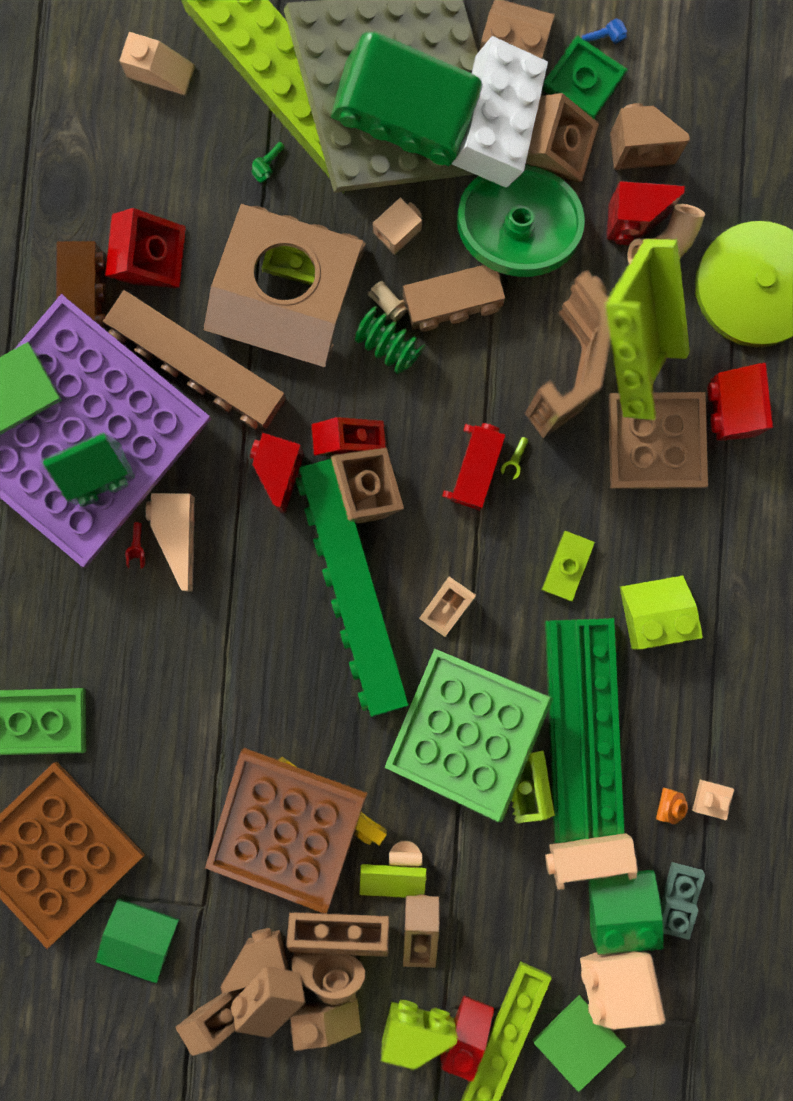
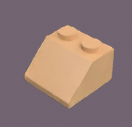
M635 951L597 954L595 952L580 958L581 976L586 986L589 1000L588 1009L594 1024L611 1029L657 1025L665 1022L650 954Z

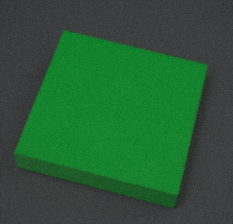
M576 36L544 81L542 90L549 95L563 93L591 118L595 119L626 75L628 69L579 36Z

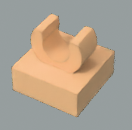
M700 779L692 811L727 820L734 789Z

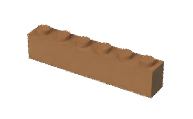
M125 290L103 320L104 324L110 329L108 333L124 345L126 341H129L136 346L134 351L148 361H151L152 358L157 359L163 363L160 367L163 371L174 378H177L180 374L189 380L187 383L188 387L202 396L205 391L215 397L213 402L227 412H230L231 409L242 414L240 420L255 430L258 425L266 430L286 400L285 394Z

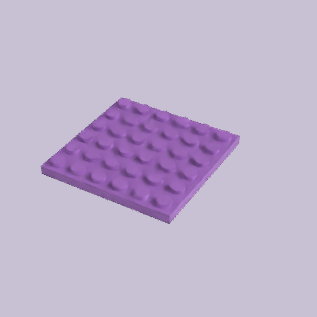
M61 294L16 348L26 342L32 345L62 401L0 435V498L79 565L87 568L212 418ZM105 432L120 442L135 478L128 481L129 486L115 493H110L108 490L97 495L99 499L90 505L80 507L79 504L74 505L67 502L44 468L42 460Z

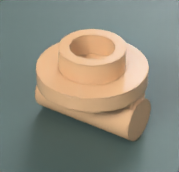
M400 841L389 852V865L403 867L422 866V853L413 842Z

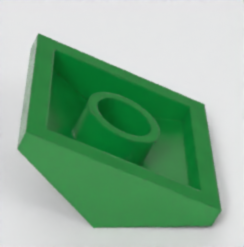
M118 899L103 933L96 962L157 983L179 919Z

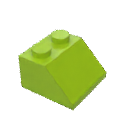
M684 576L620 587L631 649H644L703 638L697 606Z

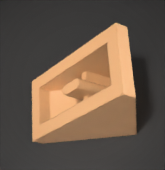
M448 577L419 619L445 637L476 595L451 577Z

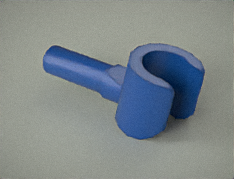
M614 19L605 28L582 35L581 37L586 42L610 36L612 42L616 44L627 37V29L621 20Z

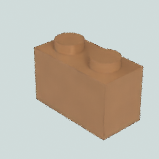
M266 966L233 1000L231 1012L234 1017L235 1032L270 1038L304 1004L300 973Z

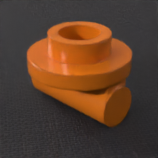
M663 788L656 819L676 824L686 816L688 804L683 793Z

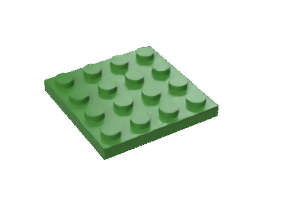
M434 648L384 768L487 817L502 822L553 698Z

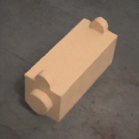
M627 833L549 844L551 854L545 855L548 874H554L557 890L565 889L564 882L625 873L628 874L629 880L636 879L637 865L633 839Z

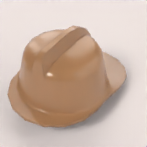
M294 953L292 957V971L300 973L302 984L314 991L327 1004L341 1005L348 1001L353 1002L356 998V992L361 988L365 980V969L362 963L351 955Z

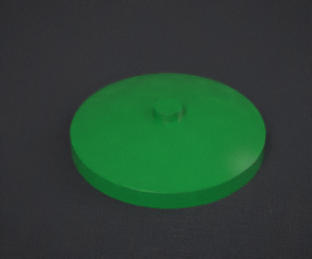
M525 165L524 172L507 188L483 177H476L468 185L461 197L457 225L463 244L480 263L502 274L532 277L556 270L574 255L584 231L585 216L578 196L564 180L542 168Z

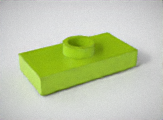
M564 531L541 590L572 602L595 542Z

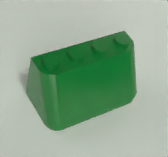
M366 32L361 35L345 62L330 118L339 121L345 127L359 129L377 140L388 141L400 146L406 152L417 153L429 158L435 164L449 167L457 157L479 101L483 84L481 79L472 73L383 34Z

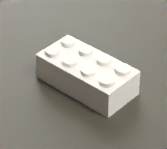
M494 36L487 41L476 55L472 74L479 77L483 84L480 98L457 157L452 165L506 188L524 172L548 61Z

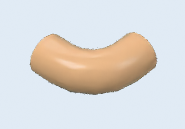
M676 204L666 229L652 239L677 240L680 259L693 245L701 229L705 213L691 205ZM635 239L631 242L628 249L629 265L645 239Z

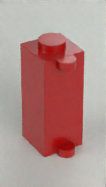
M482 423L481 427L465 424L463 431L472 435L454 491L452 493L444 490L442 497L451 502L480 511L486 498L505 434L499 433L500 428L491 424Z

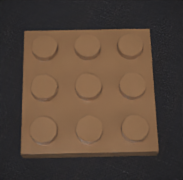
M705 392L653 393L656 411L655 420L624 418L619 393H610L608 395L610 489L708 487Z

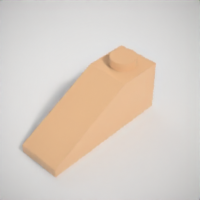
M151 493V501L146 503V519L151 520L150 526L180 589L186 592H193L195 497L191 494Z

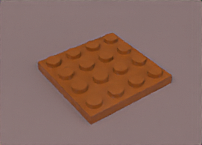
M244 748L238 758L205 868L327 914L367 793Z
M56 761L0 814V899L48 949L145 854Z

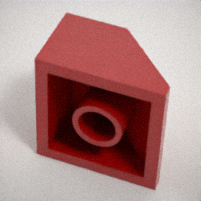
M620 181L609 202L607 240H615L617 244L629 245L633 240L643 238L672 212L674 206L684 194L685 186Z
M135 208L112 214L105 276L136 285L180 287L186 226Z
M758 363L720 372L711 378V383H708L707 394L709 401H713L714 414L711 415V429L713 433H716L717 441L755 438L773 428L766 363Z
M262 433L260 441L255 440L253 443L250 458L253 459V466L273 505L279 512L286 513L296 482L295 478L298 476L305 454L300 444Z

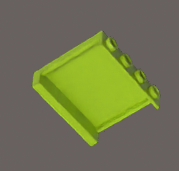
M645 239L605 304L624 418L655 420L656 411L652 390L654 381L667 358L687 359L690 353L677 240Z

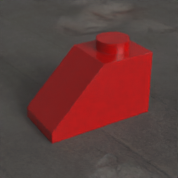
M335 417L311 424L314 456H334L386 448L384 423L380 420Z
M463 995L454 1019L457 1032L456 1044L442 1052L440 1057L443 1071L471 1082L474 1081L485 1052L494 1007Z

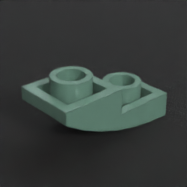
M674 862L671 863L661 903L663 933L690 939L698 914L696 904L705 878L703 870Z

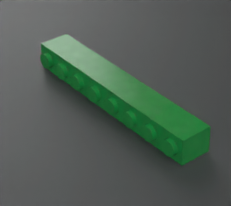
M332 459L300 467L301 476L295 478L300 496L307 495L310 507L304 508L309 526L315 525L319 537L314 538L313 541L318 557L324 556L328 568L322 569L327 588L333 586L336 599L331 600L335 617H342L345 629L341 630L340 634L344 648H351L354 660L349 661L353 679H360L363 691L358 692V697L362 710H369L370 716H375L408 706L356 524L348 519Z

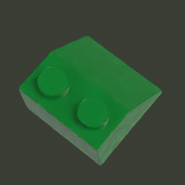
M105 432L42 460L44 468L66 501L74 505L79 504L80 507L96 502L99 499L97 495L108 490L110 493H115L129 486L128 481L135 478L120 442Z
M654 870L637 871L636 879L629 880L627 873L589 879L590 931L597 954L663 949V918Z

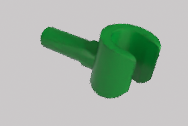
M278 142L263 158L258 157L253 161L252 174L259 183L264 182L272 175V170L268 165L284 149L283 143Z

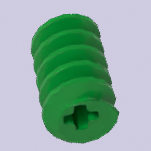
M374 306L359 324L355 335V342L362 343L366 340L365 349L367 351L376 348L375 357L380 359L386 355L385 365L388 367L396 363L394 371L396 374H401L415 363L426 345L424 344L415 349L414 346L417 338L414 336L406 342L404 338L407 330L404 328L396 334L394 330L397 322L393 321L386 326L384 323L387 314L384 313L378 318L374 317L377 309Z

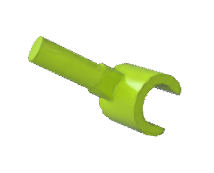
M521 437L514 455H512L510 461L503 464L501 468L502 475L505 467L509 464L514 465L517 469L512 480L520 475L519 462L529 441L527 438Z

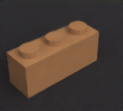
M485 265L403 286V297L406 302L405 305L412 330L420 328V331H429L439 326L438 323L448 320L453 324L463 322L469 319V315L481 312L482 316L498 312L499 307L503 306L505 300L498 272Z
M289 913L287 948L291 953L388 957L389 916Z

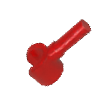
M139 522L134 523L131 547H128L125 552L128 568H130V560L133 558L140 559L141 569L145 566V553L143 548H141L140 542L142 523Z

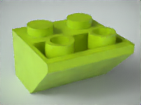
M400 1000L399 1003L391 1002L382 1037L381 1061L411 1069L418 1068L456 1044L457 1032L454 1018L450 1017V1013L442 1009L432 1008L431 1011L418 1009V1005L411 1001Z

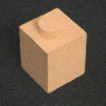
M400 197L373 222V233L395 255L421 231L422 214L411 202L406 204Z

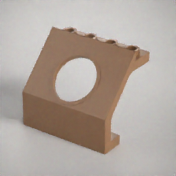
M241 204L211 285L203 330L325 367L332 355L334 347L332 341L337 321L354 270L364 254L366 243L351 234L336 233L322 225H310L300 222L292 216H281L259 206ZM290 246L297 248L307 254L313 262L315 278L309 290L302 296L292 300H278L266 295L258 287L254 277L256 264L264 253L275 247Z
M588 271L575 279L576 284L570 289L572 294L563 303V309L558 313L581 344V356L574 390L562 398L552 383L548 382L538 390L525 412V415L542 438H545L580 413L602 385L610 340L605 307L609 297L605 296L606 289L602 282L595 276L592 278Z

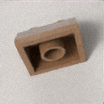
M495 0L489 12L480 50L494 36L542 59L554 14L504 0Z
M563 93L540 96L526 163L530 166L547 170L558 177L582 182L599 123Z
M640 103L627 105L621 108L610 133L614 170L676 164L690 140L689 134L654 106H643Z
M387 448L340 454L331 457L349 521L359 524L380 520L404 509Z

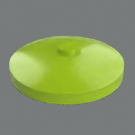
M746 222L723 232L708 247L700 260L696 273V296L704 317L719 334L735 343L751 347L773 346L793 337V230L773 222Z

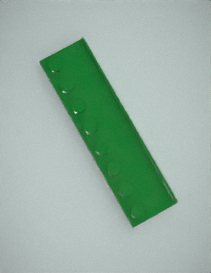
M614 618L545 621L548 697L553 698L549 707L552 802L555 815L553 816L554 844L624 834Z

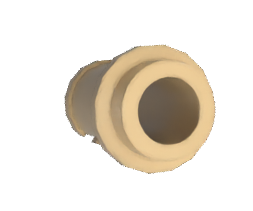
M383 281L375 284L371 288L372 291L368 292L369 297L387 314V319L397 321L406 313L407 308L404 306L406 302L403 299L399 300Z

